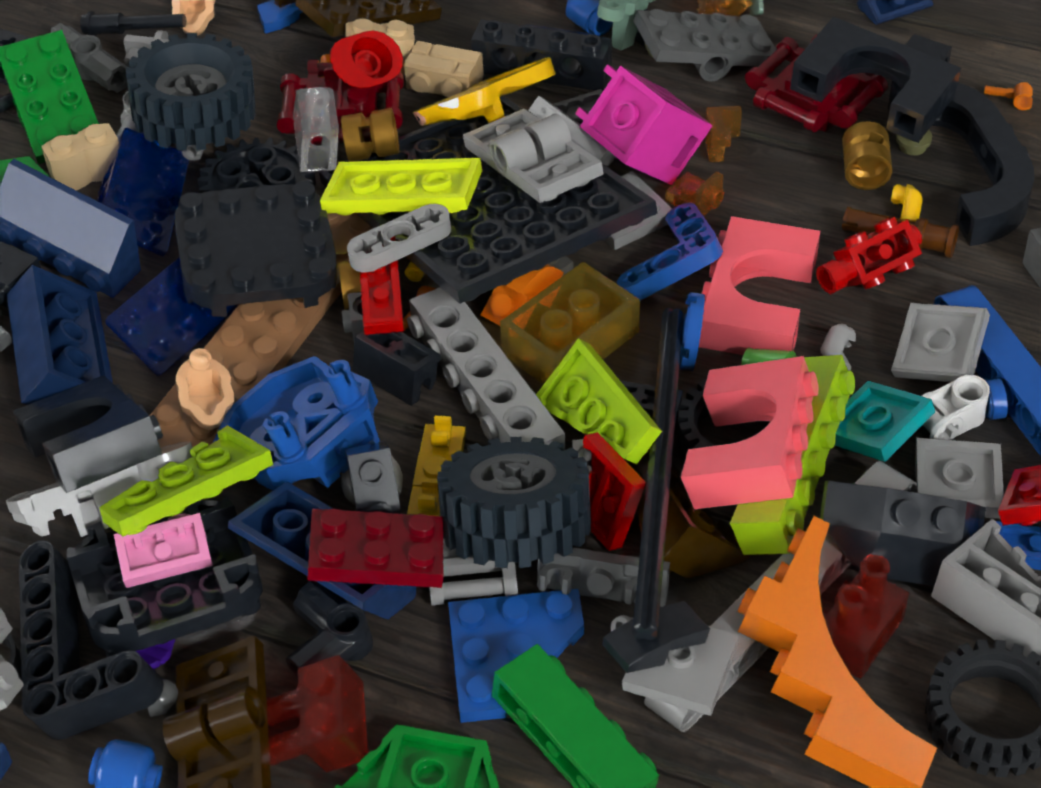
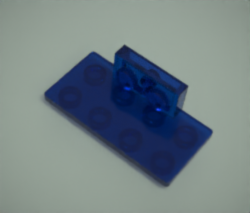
M125 128L121 134L116 155L102 178L96 201L134 220L137 245L160 256H165L169 248L175 222V213L179 206L189 159L185 158L182 152L170 146L168 148L161 147L158 141L150 142L144 138V134Z
M178 258L110 314L105 323L155 375L161 376L227 317L212 316L211 309L197 305L194 301L188 304L184 295L180 258ZM238 305L226 306L227 317L234 312Z

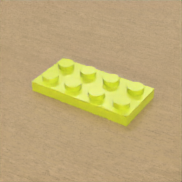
M480 158L339 162L320 199L321 209L326 210L327 214L337 213L342 216L352 213L382 215L388 212H411L428 204L443 205L448 209L449 213L467 210L482 173Z

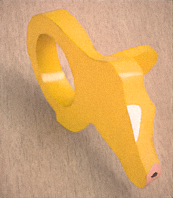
M551 58L540 59L488 78L469 87L466 91L412 113L421 126L442 121L465 120L484 116L488 123L505 117L500 101L501 96L526 88L555 75Z

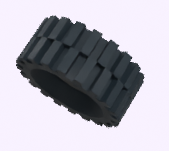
M187 33V38L179 39L178 35L175 34L168 36V42L165 43L160 39L152 41V49L143 46L137 51L138 57L132 56L129 60V68H126L132 122H134L138 133L144 132V138L152 142L158 138L159 146L168 148L173 143L176 144L177 150L187 151L188 145H196L197 151L206 150L207 143L213 142L215 147L225 145L224 138L229 137L231 140H235L240 137V129L247 131L251 126L250 120H254L256 108L253 65H251L249 55H244V49L241 46L237 45L232 48L231 40L223 38L220 42H217L216 36L206 34L204 39L197 38V33Z
M510 437V442L503 443L500 442L499 438L488 440V445L484 447L478 443L467 446L468 453L457 451L451 455L452 461L445 460L441 465V472L438 471L437 480L440 516H443V539H445V544L449 550L456 549V555L464 560L473 555L475 564L484 566L491 560L495 561L496 568H507L509 562H519V568L531 567V561L537 559L542 564L554 561V554L556 553L563 557L573 553L572 545L580 547L585 542V535L589 536L590 534L589 468H587L585 458H578V451L572 447L564 450L563 443L553 441L546 445L544 444V438L533 437L530 442H522V437Z

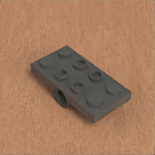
M653 9L651 11L637 10L633 20L656 62L694 63L700 76L706 81H717L728 74L732 65L759 67L776 51V47L757 17L751 15L727 16L721 13H713L711 15L695 14L690 11L679 13Z

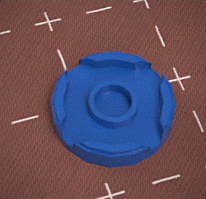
M690 292L686 298V305L690 306H688L687 313L683 317L680 370L693 371L695 367L703 322L705 294Z

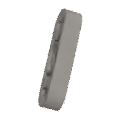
M428 204L354 237L347 245L350 266L358 272H372L446 238L451 232L448 209L440 204ZM405 234L409 236L403 241L390 240L395 235Z

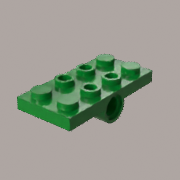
M62 30L0 47V65L37 164L46 162L41 146L60 135H76L92 124H99Z

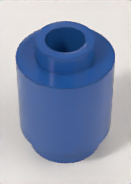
M600 0L567 1L565 11L567 18L587 33L597 36L604 35L613 24V22L603 20L597 16Z

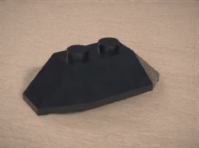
M825 481L820 519L830 523L827 534L832 537L838 548L860 575L935 586L942 561L984 526L986 507L968 501L891 488Z

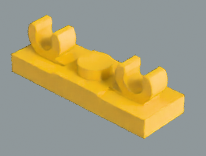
M435 415L434 424H425L407 514L440 516L438 471L441 472V465L445 460L452 461V454L457 451L463 452L466 438L465 427L452 426V418L450 416Z

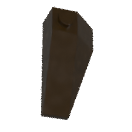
M649 449L637 464L628 461V464L645 482L647 481ZM672 463L664 561L670 562L669 574L673 571L687 579H691L746 562L750 555H743L735 534L728 524L721 520L717 524L705 511L707 508H693L685 486L682 483V473ZM646 485L637 507L641 534Z

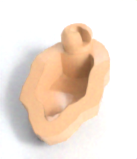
M172 0V14H185L187 20L186 27L180 28L186 34L197 33V36H199L215 17L214 3L216 0Z
M198 348L190 353L189 359L177 371L176 387L182 412L191 416L200 428L211 431L220 426L225 414L232 408L234 392L230 384L231 376L229 371L218 361L212 359L211 353L206 349Z

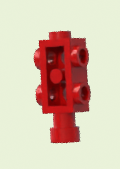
M895 216L874 224L876 231L868 235L866 231L846 238L844 240L846 246L833 252L836 260H830L817 268L816 275L820 286L829 294H833L846 286L850 287L861 284L864 289H869L885 282L886 279L883 274L890 270L894 274H898L914 267L913 258L922 254L919 247L922 243V235L919 229L912 224L910 225L908 219L897 221Z

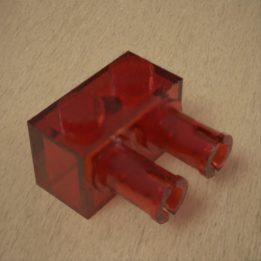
M877 554L864 557V562L861 561L860 571L853 581L849 582L846 580L841 585L835 597V605L831 611H822L833 645L850 674L859 679H862L903 621L909 592L887 581L890 564L886 558Z
M340 655L298 668L297 689L273 697H266L267 705H269L267 706V717L270 726H275L278 723L300 716V723L297 728L269 736L270 765L274 766L282 761L307 754L327 773L358 763L368 754L364 683Z

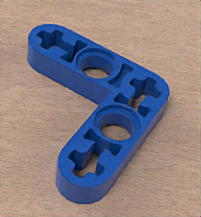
M685 203L676 206L665 217L673 236L678 242L677 245L627 270L618 278L617 286L627 302L640 301L713 263L722 255L723 248L716 233L695 204Z

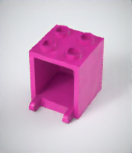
M607 64L603 71L612 79L590 112L581 107L577 109L575 114L584 120L580 127L625 165L673 185L713 125L663 87L622 66L616 70Z

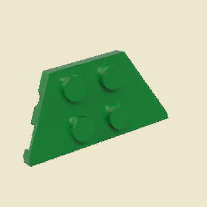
M396 725L382 739L381 745L376 750L370 751L357 764L358 771L342 787L338 784L334 787L499 788L493 771L487 741Z

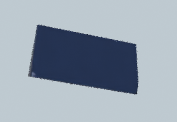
M859 0L857 2L859 9L875 25L933 5L932 0Z

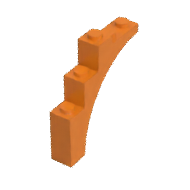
M813 516L807 531L798 528L787 552L794 555L791 564L789 565L782 561L773 579L764 575L757 591L748 587L737 610L738 613L744 615L738 632L779 652L770 670L771 673L778 676L771 693L813 713L804 732V735L812 738L804 755L871 788H921L937 748L903 728L878 707L851 676L833 645L822 613L818 584L821 549L830 523Z

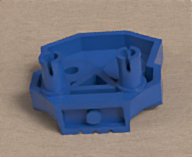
M313 356L268 374L232 405V408L225 414L218 431L228 425L270 450L273 465L260 471L255 477L258 484L275 490L286 481L293 484L302 479L314 478L328 488L340 477V472L344 474L348 470L346 448L378 443L380 441L373 415L378 399L370 380L351 372L349 362L346 360H336L328 366L319 358ZM216 434L212 443L219 439L218 434Z

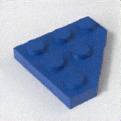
M572 589L567 595L562 594V590L448 602L460 723L506 718L508 716L507 712L492 697L495 671L537 643L548 655H553L557 658L570 644L574 646L584 635V621L579 589Z

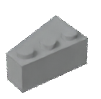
M992 518L942 561L931 597L992 639L1005 641V648L1012 651L1014 643L1024 646L1023 656L1028 657L1032 651L1041 656V576H1038L1025 562L1027 557L1025 552L1019 546L1012 548L999 534L1001 526Z

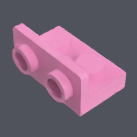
M200 513L193 515L178 514L169 518L168 521L149 525L144 531L134 535L123 537L118 533L113 534L122 578L126 588L213 566Z

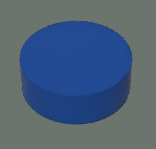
M1000 378L985 380L990 390L986 417L989 420L1006 418L1008 403L1002 380Z

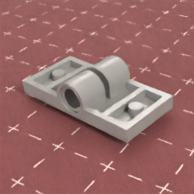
M522 109L463 134L465 148L539 203L555 199L559 194L574 187L584 186L590 180L604 174L602 161L571 140L569 128L564 119L558 114H553L540 120L526 109Z

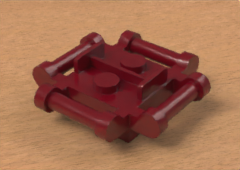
M785 37L777 44L776 51L759 67H753L745 74L746 84L757 91L753 98V105L762 110L768 108L803 123L804 128L812 132H817L818 130L827 132L833 124L843 129H848L857 121L858 114L874 98L881 97L888 89V82L883 76L873 75L872 73H857L841 79L822 102L790 90L794 62L805 50L799 47L797 42L790 37ZM785 60L791 62L775 79L768 77Z
M319 59L308 60V78H299L292 73L285 74L281 78L282 108L281 113L277 116L276 127L285 134L302 133L304 147H315V144L344 143L341 117L356 113H362L365 117H370L372 111L378 110V93L386 92L385 109L392 108L397 129L402 125L403 114L399 109L400 90L404 84V77L401 72L386 83L375 87L359 89L341 80L333 70L331 62L319 63ZM306 95L305 116H297L295 114L296 96ZM370 129L363 130L365 142H372Z

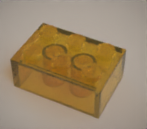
M582 262L500 321L502 351L509 360L544 384L578 338L589 343L598 355L604 359L639 333L640 299L585 262Z

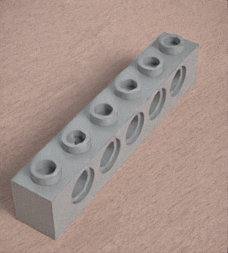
M441 287L409 300L411 316L407 318V322L412 335L416 339L421 338L425 346L441 355L438 363L443 369L448 385L451 388L456 387L461 393L466 410L470 414L475 413L477 415L481 428L489 440L499 438L500 442L503 443L510 442V437H522V442H530L533 437L544 438V444L549 445L553 441L563 443V449L565 450L564 431L465 302L458 303Z

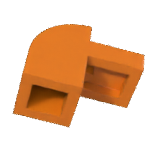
M546 264L542 269L533 270L513 279L509 284L494 288L481 316L517 334L534 300L547 306L564 272L550 264Z

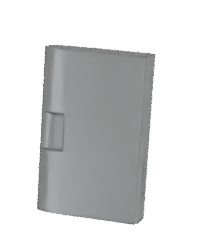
M538 96L528 110L540 120L553 114L560 115L569 128L571 140L602 161L603 165H610L614 158H616V156L580 127L581 124L550 101Z

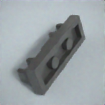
M572 547L573 553L565 557L558 553L554 554L553 562L542 564L538 559L537 587L541 591L546 589L562 590V594L567 595L572 589H579V595L625 601L626 604L630 605L632 602H635L639 557ZM665 561L663 564L661 607L666 605L668 596L670 562Z

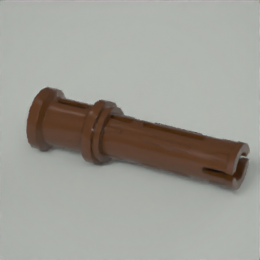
M847 207L843 217V221L846 222L842 224V230L858 233L866 231L868 235L876 231L874 224L890 218V216ZM927 218L917 219L916 222L909 221L910 225L916 226L922 235V243L919 245L920 250L923 248L944 253L947 258H952L957 244L959 225L953 224L951 227L928 223Z

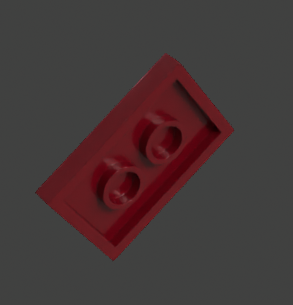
M312 509L307 580L442 588L444 576L443 516L396 514L379 511L362 512L338 509Z

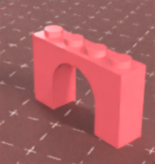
M731 216L727 231L721 230L718 238L723 248V253L716 261L710 264L709 278H712V281H705L702 294H705L699 348L744 355L747 348L794 351L798 336L800 309L751 300L739 293L735 287L741 282L754 277H775L811 284L818 257L820 231Z
M804 356L709 370L703 398L715 427L755 421H768L770 423L756 435L740 442L688 449L681 479L694 509L794 497L796 481L802 478V451L808 448L807 425L813 422L812 400L814 396L818 395L819 390L817 376L814 371L809 372Z

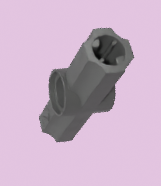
M62 23L51 28V33L59 30L63 31L81 79L95 80L108 91L113 90L116 93L127 87V66L103 50L98 37L82 35L71 26H65Z

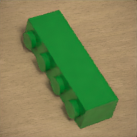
M538 643L495 671L492 697L574 788H656L659 774L652 760L646 754L637 752L626 740L625 733L620 725L612 719L608 720L596 707L590 693L583 687H577L566 675L562 663L555 656L548 655Z

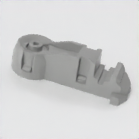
M185 441L161 447V455L69 493H66L58 483H54L32 491L16 494L6 500L9 512L12 513L14 521L32 526L33 532L40 536L50 534L48 521L55 519L53 511L61 509L63 516L72 514L81 537L88 535L86 527L102 521L104 529L110 528L103 523L99 507L140 481H155L159 478L158 469L169 462L183 463L191 457L190 449L193 448L191 441Z

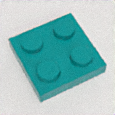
M867 381L848 399L845 407V418L843 421H840L835 433V446L885 462L935 413L932 399Z

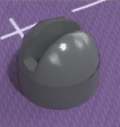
M163 679L164 687L160 698L148 707L150 717L168 714L176 708L178 689L170 680Z

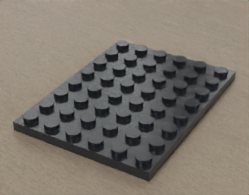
M505 96L500 97L504 116L522 110L521 107ZM484 116L465 120L442 121L427 125L398 138L399 154L379 157L376 153H372L369 159L360 161L479 158L465 148L463 134L489 123ZM480 159L482 173L468 209L449 213L451 223L450 234L446 238L406 257L461 304L465 301L474 300L479 295L498 286L509 284L513 279L526 273L542 269L546 264L566 255H572L579 249L596 241L605 240L620 230L640 224L644 219L657 214L656 200L602 164L603 175L590 180L584 186L574 187L565 191L555 199L539 203ZM338 163L319 171L321 183L325 187H327ZM388 212L382 215L373 213L356 214L374 229L409 212ZM405 234L395 235L396 241H403L409 237Z

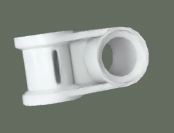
M964 375L933 392L922 395L932 399L935 413L923 424L930 433V439L953 440L956 436L978 427L984 422L990 392L989 385L984 379L975 375Z

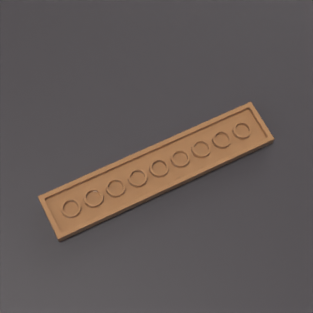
M337 213L327 214L336 252L337 281L336 288H331L329 292L318 298L319 305L304 308L302 298L239 304L204 347V349L211 353L212 359L218 361L229 371L231 376L230 384L234 392V403L268 374L283 369L341 294L338 262L349 260L347 245L351 239L373 229L356 213L345 216L338 215ZM176 383L149 415H154L161 427L163 438L158 440L160 448L185 441H191L192 447L201 442L211 445L219 429L217 427L210 431L200 428L191 416L182 412Z

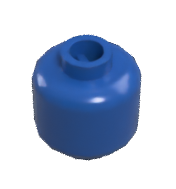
M114 739L108 742L104 748L98 747L90 764L88 782L94 785L95 788H158L162 777V766L155 764V753L150 746Z

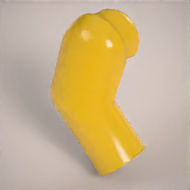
M907 184V186L894 185L891 202L893 204H903L900 219L916 222L920 218L922 207L921 193L910 184Z

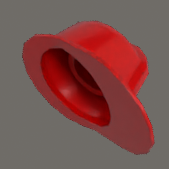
M365 31L342 38L335 42L330 50V61L333 70L341 80L359 89L375 87L386 83L398 76L403 67V56L400 47L393 38L379 31Z

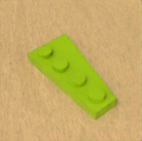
M579 338L536 394L551 414L566 421L586 435L598 432L621 457L634 464L640 461L662 432L593 347Z
M227 425L217 432L219 439L211 445L201 442L191 448V457L183 463L169 462L158 469L159 478L155 481H140L100 506L99 509L103 523L123 537L138 534L153 522L166 516L180 514L187 506L203 498L215 497L228 486L256 477L260 471L273 465L270 450Z

